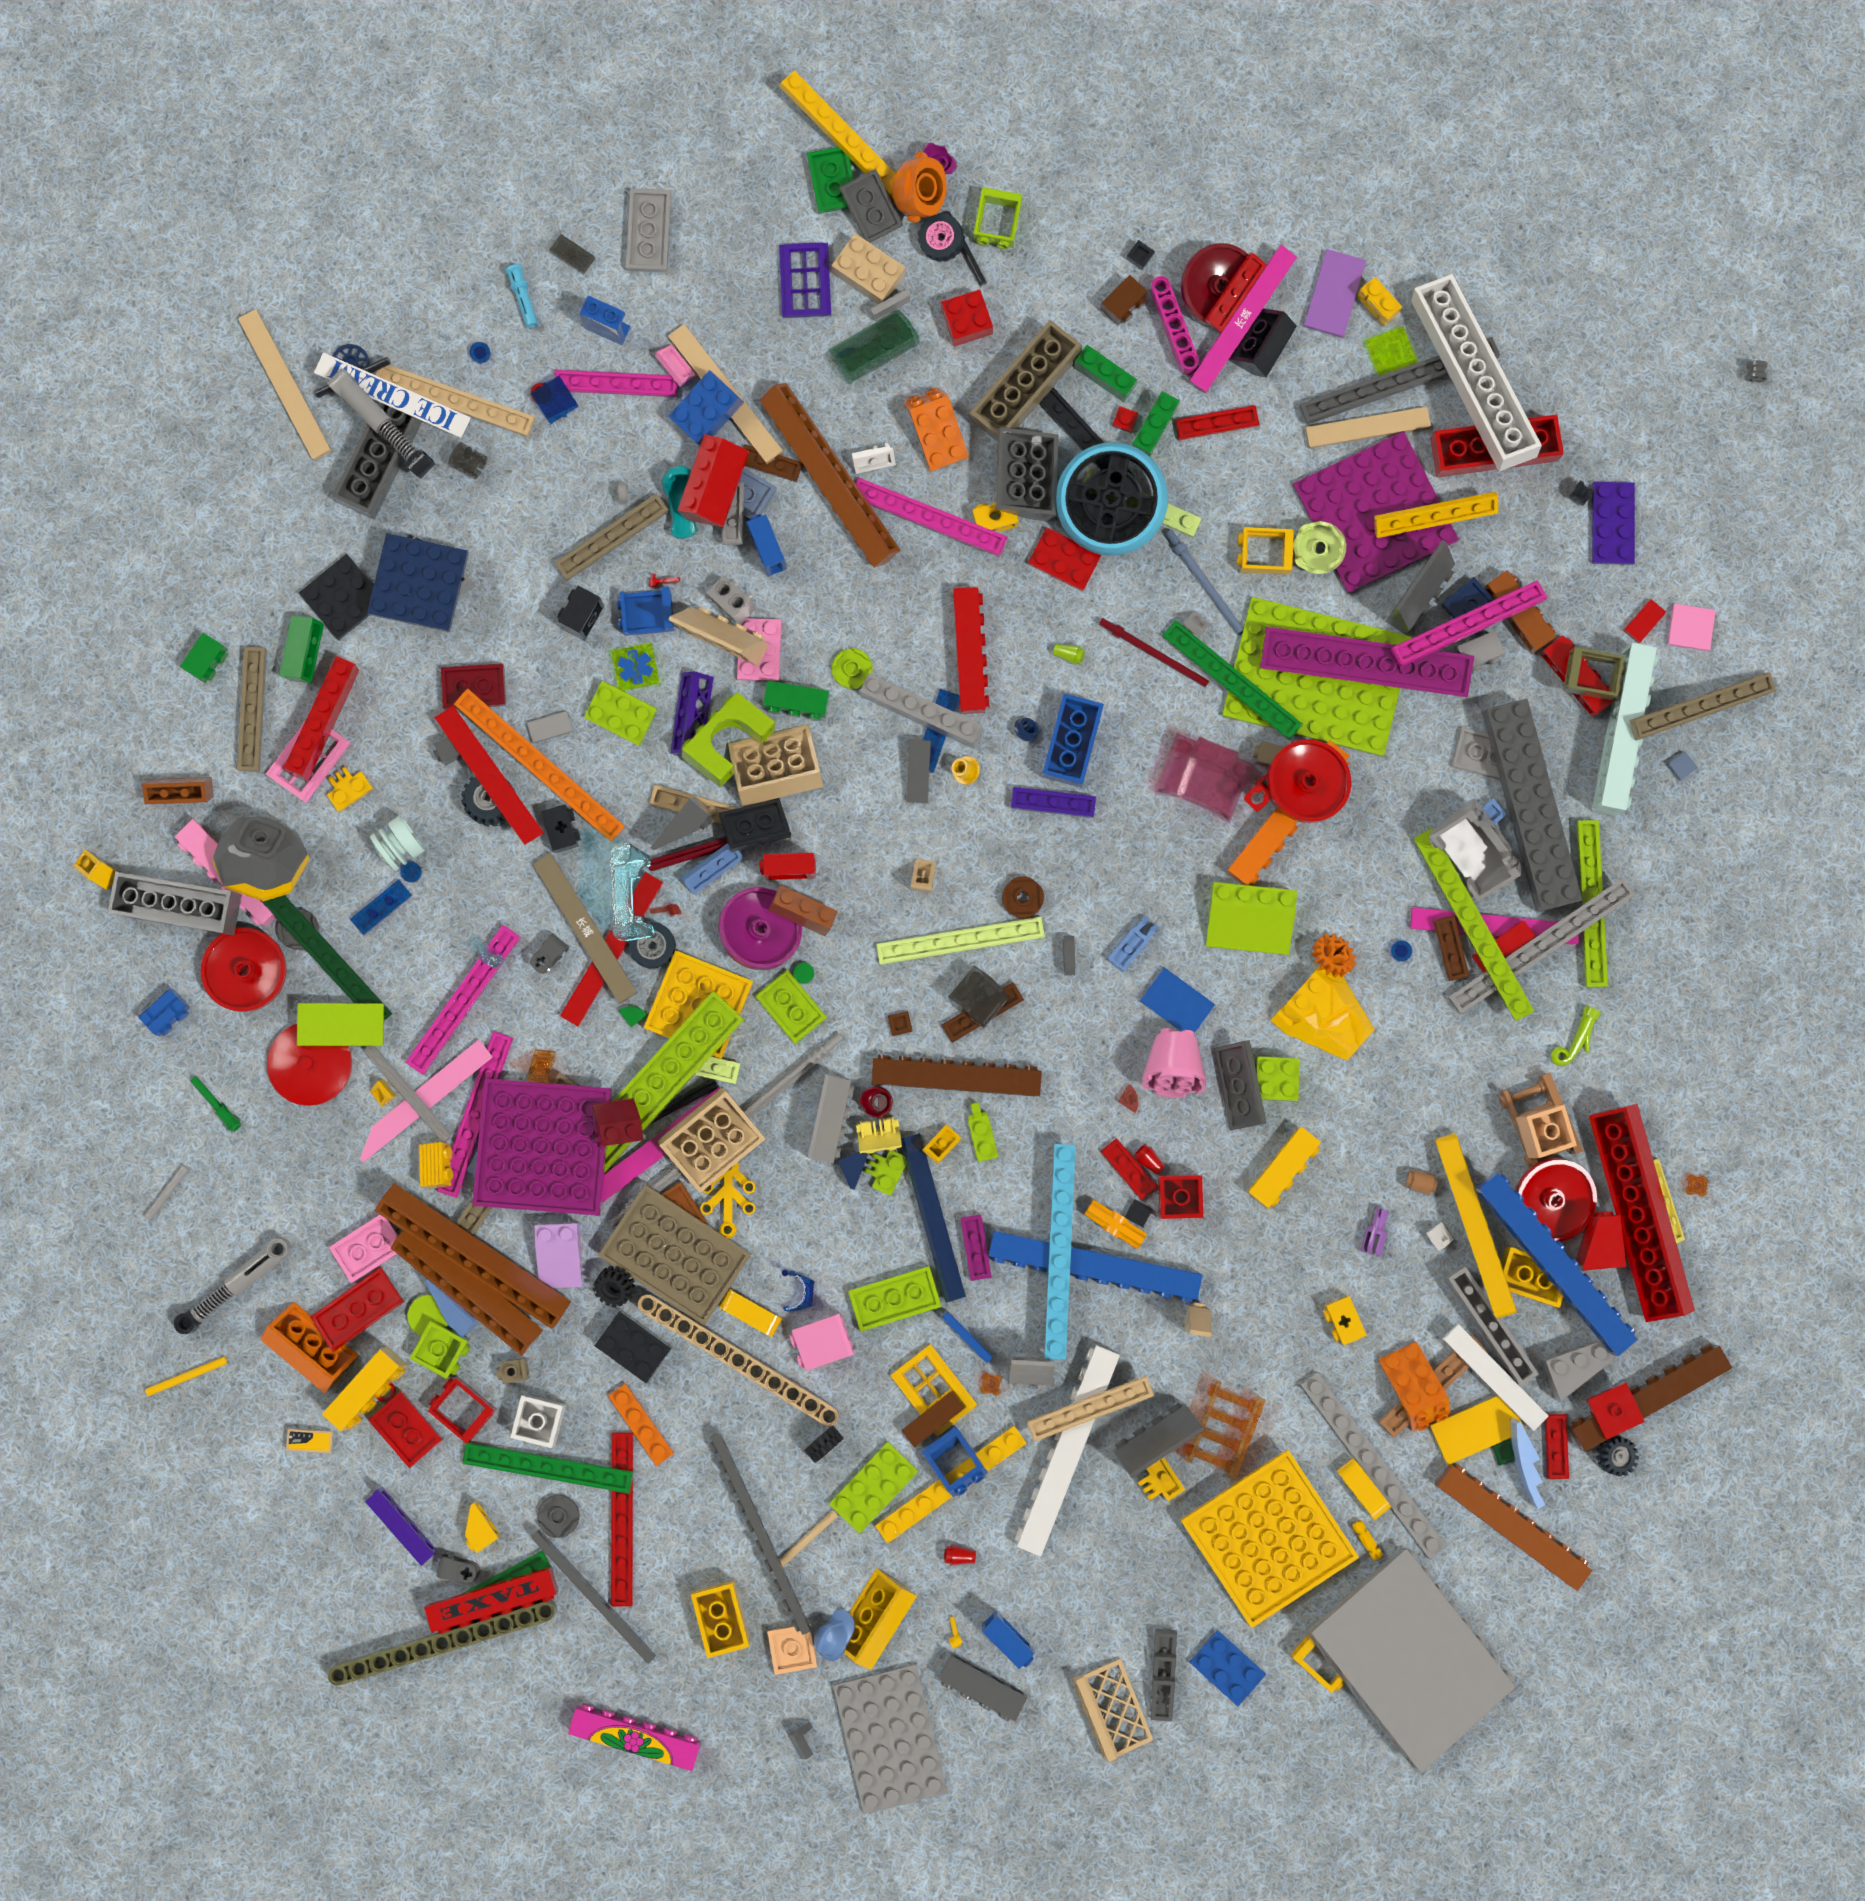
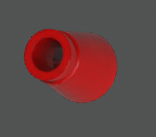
M1144 1144L1134 1154L1138 1163L1156 1175L1165 1168V1165L1151 1146L1148 1147Z
M953 1544L945 1546V1564L954 1566L975 1563L976 1550Z

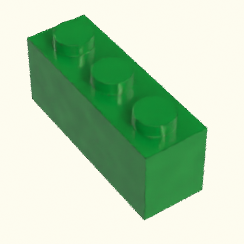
M1089 345L1085 346L1075 360L1074 368L1122 402H1125L1136 387L1137 379Z
M1161 391L1132 446L1142 450L1151 457L1177 410L1180 400Z
M291 617L287 641L284 646L283 660L280 666V677L289 681L312 684L324 623L310 617Z
M767 680L763 706L769 713L779 714L780 711L788 712V716L800 717V714L808 715V719L820 721L821 718H826L830 693L828 690Z

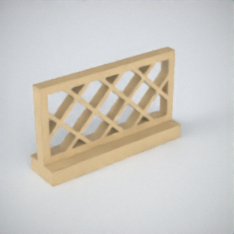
M1120 1658L1081 1676L1078 1675L1071 1678L1105 1761L1112 1762L1116 1760V1757L1153 1741ZM1118 1665L1121 1672L1118 1681L1107 1677L1110 1668ZM1094 1675L1102 1677L1098 1690L1090 1686L1088 1678ZM1106 1679L1116 1683L1112 1696L1101 1692ZM1120 1685L1128 1689L1129 1694L1126 1701L1115 1697ZM1100 1694L1111 1698L1106 1710L1098 1706L1097 1702ZM1114 1700L1124 1703L1120 1716L1110 1712ZM1128 1705L1137 1711L1134 1722L1123 1718ZM1108 1715L1119 1718L1115 1730H1111L1106 1726ZM1122 1720L1133 1724L1128 1736L1118 1732ZM1136 1726L1144 1729L1146 1738L1139 1741L1132 1738ZM1117 1735L1127 1739L1124 1748L1116 1750L1114 1745Z

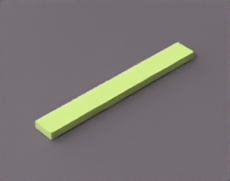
M1042 917L876 945L879 964L882 965L1045 938Z

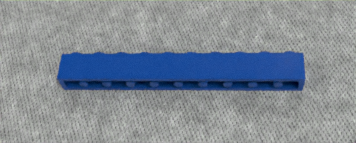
M1492 1173L1474 1191L1607 1350L1614 1356H1620L1638 1340L1634 1335L1636 1333L1635 1330L1628 1323L1625 1324L1620 1319V1312L1615 1307L1609 1306L1606 1302L1608 1299L1605 1294L1600 1290L1597 1291L1592 1285L1594 1283L1593 1280L1586 1273L1583 1274L1578 1269L1580 1265L1573 1257H1568L1564 1252L1566 1250L1564 1245L1552 1238L1550 1235L1552 1233L1551 1230L1544 1223L1541 1224L1537 1220V1213L1531 1207H1526L1522 1202L1524 1198L1518 1191L1511 1189L1509 1186L1510 1181L1503 1174Z
M993 1231L988 1256L993 1257V1262L1004 1264L1005 1260L1013 1261V1266L1025 1268L1026 1264L1034 1266L1033 1270L1046 1272V1269L1049 1267L1050 1243ZM1071 1247L1070 1273L1076 1274L1075 1279L1088 1281V1277L1096 1278V1283L1108 1285L1110 1281L1117 1283L1118 1288L1129 1290L1130 1286L1138 1287V1292L1150 1294V1291L1153 1290L1158 1291V1296L1171 1298V1295L1180 1296L1179 1300L1192 1303V1299L1198 1300L1202 1274Z

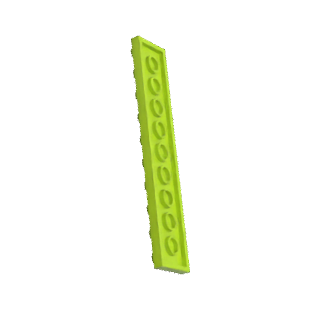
M713 991L613 1101L634 1098L641 1118L642 1130L644 1131L745 1019ZM633 1142L606 1147L604 1173Z

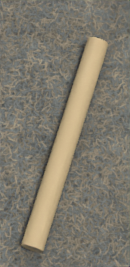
M832 1510L779 1559L782 1566L784 1567L839 1515Z

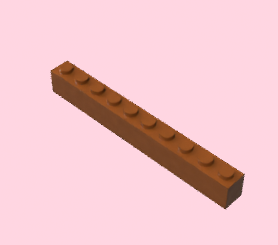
M775 384L760 399L765 411L774 420L776 427L782 432L788 445L793 448L799 461L804 464L810 477L819 486L822 495L827 498L833 511L838 514L844 527L855 539L857 546L862 549L867 561L874 568L886 564L901 551L788 384Z
M394 1183L374 1210L552 1330L571 1303L570 1300Z

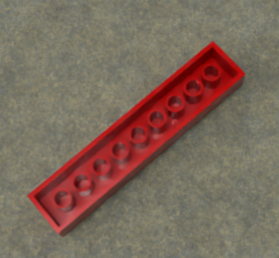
M1638 1103L1589 1115L1615 1214L1621 1216L1623 1242L1645 1322L1681 1317L1694 1312L1695 1308Z

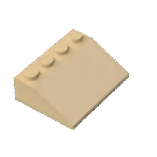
M690 607L669 617V621L687 634L756 666H759L769 646L764 641L765 637L757 632L750 634L746 632L747 628L737 623L735 626L728 624V619L720 615L715 618L710 615L711 611L700 607L699 610Z
M809 724L774 732L762 745L753 738L728 743L742 806L824 787Z
M722 1087L662 1136L658 1143L697 1191L701 1193L763 1142L765 1137L725 1088Z

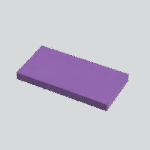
M1330 249L1326 250L1304 327L1340 338L1344 337L1366 260Z

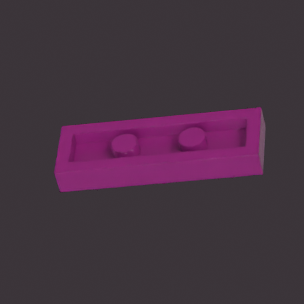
M982 1215L960 1218L971 1281L992 1278Z

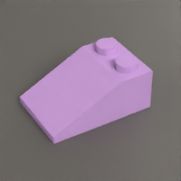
M580 1223L535 1225V1249L539 1280L550 1288L582 1287Z

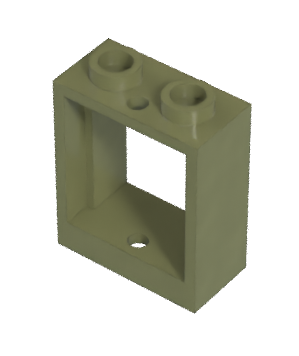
M1574 647L1569 652L1563 692L1614 700L1618 695H1621L1623 683H1620L1621 675H1624L1626 670L1624 656ZM1581 658L1613 664L1609 691L1577 686Z

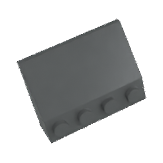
M1004 427L998 428L996 510L1040 521H1049L1056 516L1058 434Z
M1444 540L1441 541L1386 620L1387 623L1405 635L1409 631H1415L1420 623L1417 620L1421 614L1426 615L1432 606L1429 604L1432 597L1437 599L1443 590L1440 587L1443 581L1448 582L1454 574L1452 568L1455 562Z
M1180 1403L1173 1405L1168 1409L1169 1414L1164 1417L1158 1415L1151 1420V1426L1146 1429L1142 1426L1133 1432L1134 1437L1128 1441L1124 1438L1115 1444L1116 1449L1113 1451L1131 1478L1204 1431L1186 1404L1180 1405Z

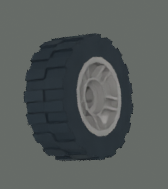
M644 923L637 927L634 933L632 932L631 939L629 940V952L640 966L648 969H658L659 967H664L672 960L676 947L675 938L672 932L660 923ZM651 941L656 943V948L653 950L649 949V942Z

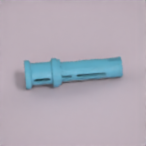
M521 264L511 265L505 269V274L509 276L511 282L510 289L516 294L526 324L525 326L526 328L537 326L539 323L527 291L528 282L524 279L523 267Z

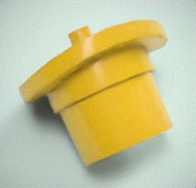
M971 756L956 759L951 767L954 778L963 785L974 783L980 774L979 762Z

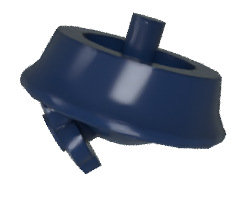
M1021 718L1015 722L1014 727L1018 737L1028 742L1036 738L1038 726L1034 720Z

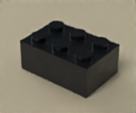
M623 1310L617 1313L594 1345L644 1383L650 1381L673 1348Z

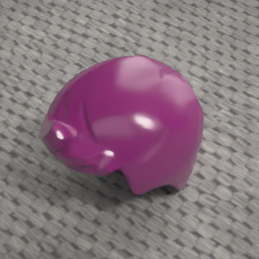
M932 142L925 145L923 152L928 157L938 160L943 166L945 174H952L957 169L956 160L948 153L945 146H939Z

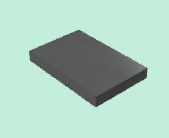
M876 169L839 187L863 238L869 243L903 226Z

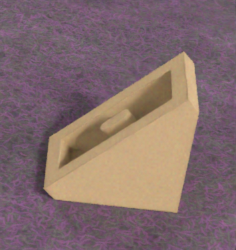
M915 860L911 881L912 891L932 893L936 868L935 861Z

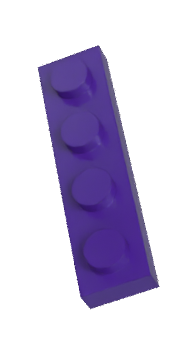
M1013 787L1011 809L1094 818L1096 796Z

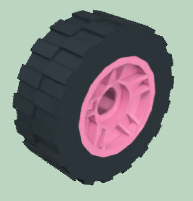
M938 213L926 218L925 222L920 226V231H918V242L923 252L930 259L937 260V262H947L950 259L956 258L955 256L959 255L964 247L965 240L964 231L959 222L953 216L951 217L946 213ZM940 234H941L942 236H945L944 240H942V241H939V238H940L939 235H940Z

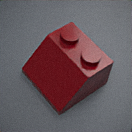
M634 1098L591 1104L597 1147L644 1140L641 1118Z

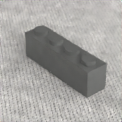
M952 1653L939 1675V1680L942 1681L941 1685L950 1690L955 1688L961 1691L960 1695L970 1701L972 1698L979 1701V1706L988 1711L993 1709L999 1712L998 1716L1006 1721L1010 1719L1016 1721L1027 1700V1694Z

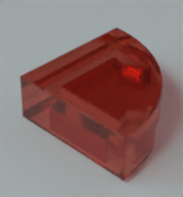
M1128 1084L1117 1102L1136 1113L1138 1108V1096L1135 1089Z

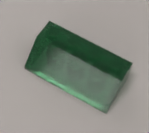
M898 309L828 349L848 384H851L919 345V336L909 319Z

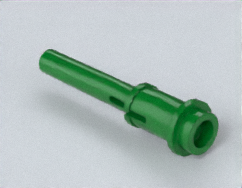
M197 1076L190 1080L194 1087L216 1111L215 1115L226 1125L227 1131L230 1130L233 1133L241 1127V1119L236 1118L226 1105L223 1106Z

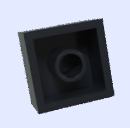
M578 585L575 590H571L567 599L569 602L565 608H561L557 618L559 625L564 631L585 641L605 605L599 596Z

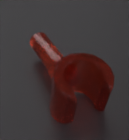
M677 904L650 909L651 914L669 912L670 917L681 914Z

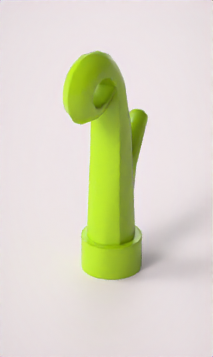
M1587 1005L1582 1012V1019L1569 1050L1567 1051L1563 1047H1556L1552 1051L1551 1060L1555 1065L1566 1066L1571 1063L1583 1045L1585 1052L1589 1053L1593 1026L1601 1014L1599 1010ZM1562 1052L1564 1058L1559 1059L1558 1055Z

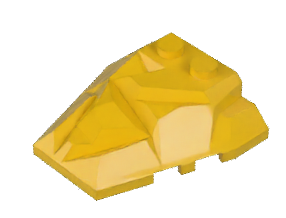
M1319 965L1270 1021L1286 1035L1348 1061L1375 1029L1344 976L1340 977L1338 975L1334 978L1331 972L1326 975V970L1324 968L1320 970L1319 967L1321 965Z

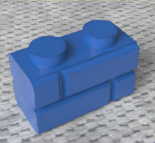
M169 988L138 1018L154 1035L165 1036L173 1029L172 1025L177 1020L180 1022L188 1016L189 1013L187 1011L191 1007L174 989Z

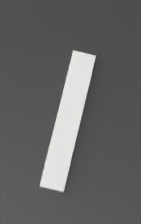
M1456 1324L1442 1338L1532 1431L1548 1417L1459 1324Z

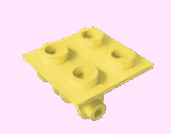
M894 1117L883 1119L884 1128H882V1122L879 1119L880 1129H876L875 1120H873L874 1130H872L871 1121L857 1124L859 1153L870 1154L879 1150L891 1151L902 1147L898 1119H894Z

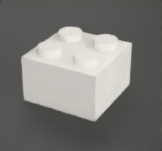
M528 1394L521 1395L510 1438L549 1448L555 1447L566 1404Z

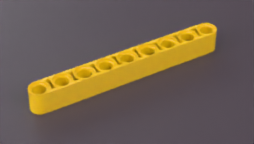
M1454 1132L1436 1138V1145L1496 1319L1515 1314L1517 1309L1478 1195L1474 1191L1475 1186L1457 1134Z

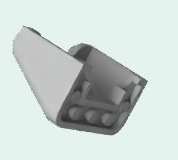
M1474 798L1465 803L1430 833L1429 841L1435 849L1439 848L1446 851L1467 879V886L1465 888L1471 897L1474 896L1477 901L1482 900L1521 876V861L1479 802Z

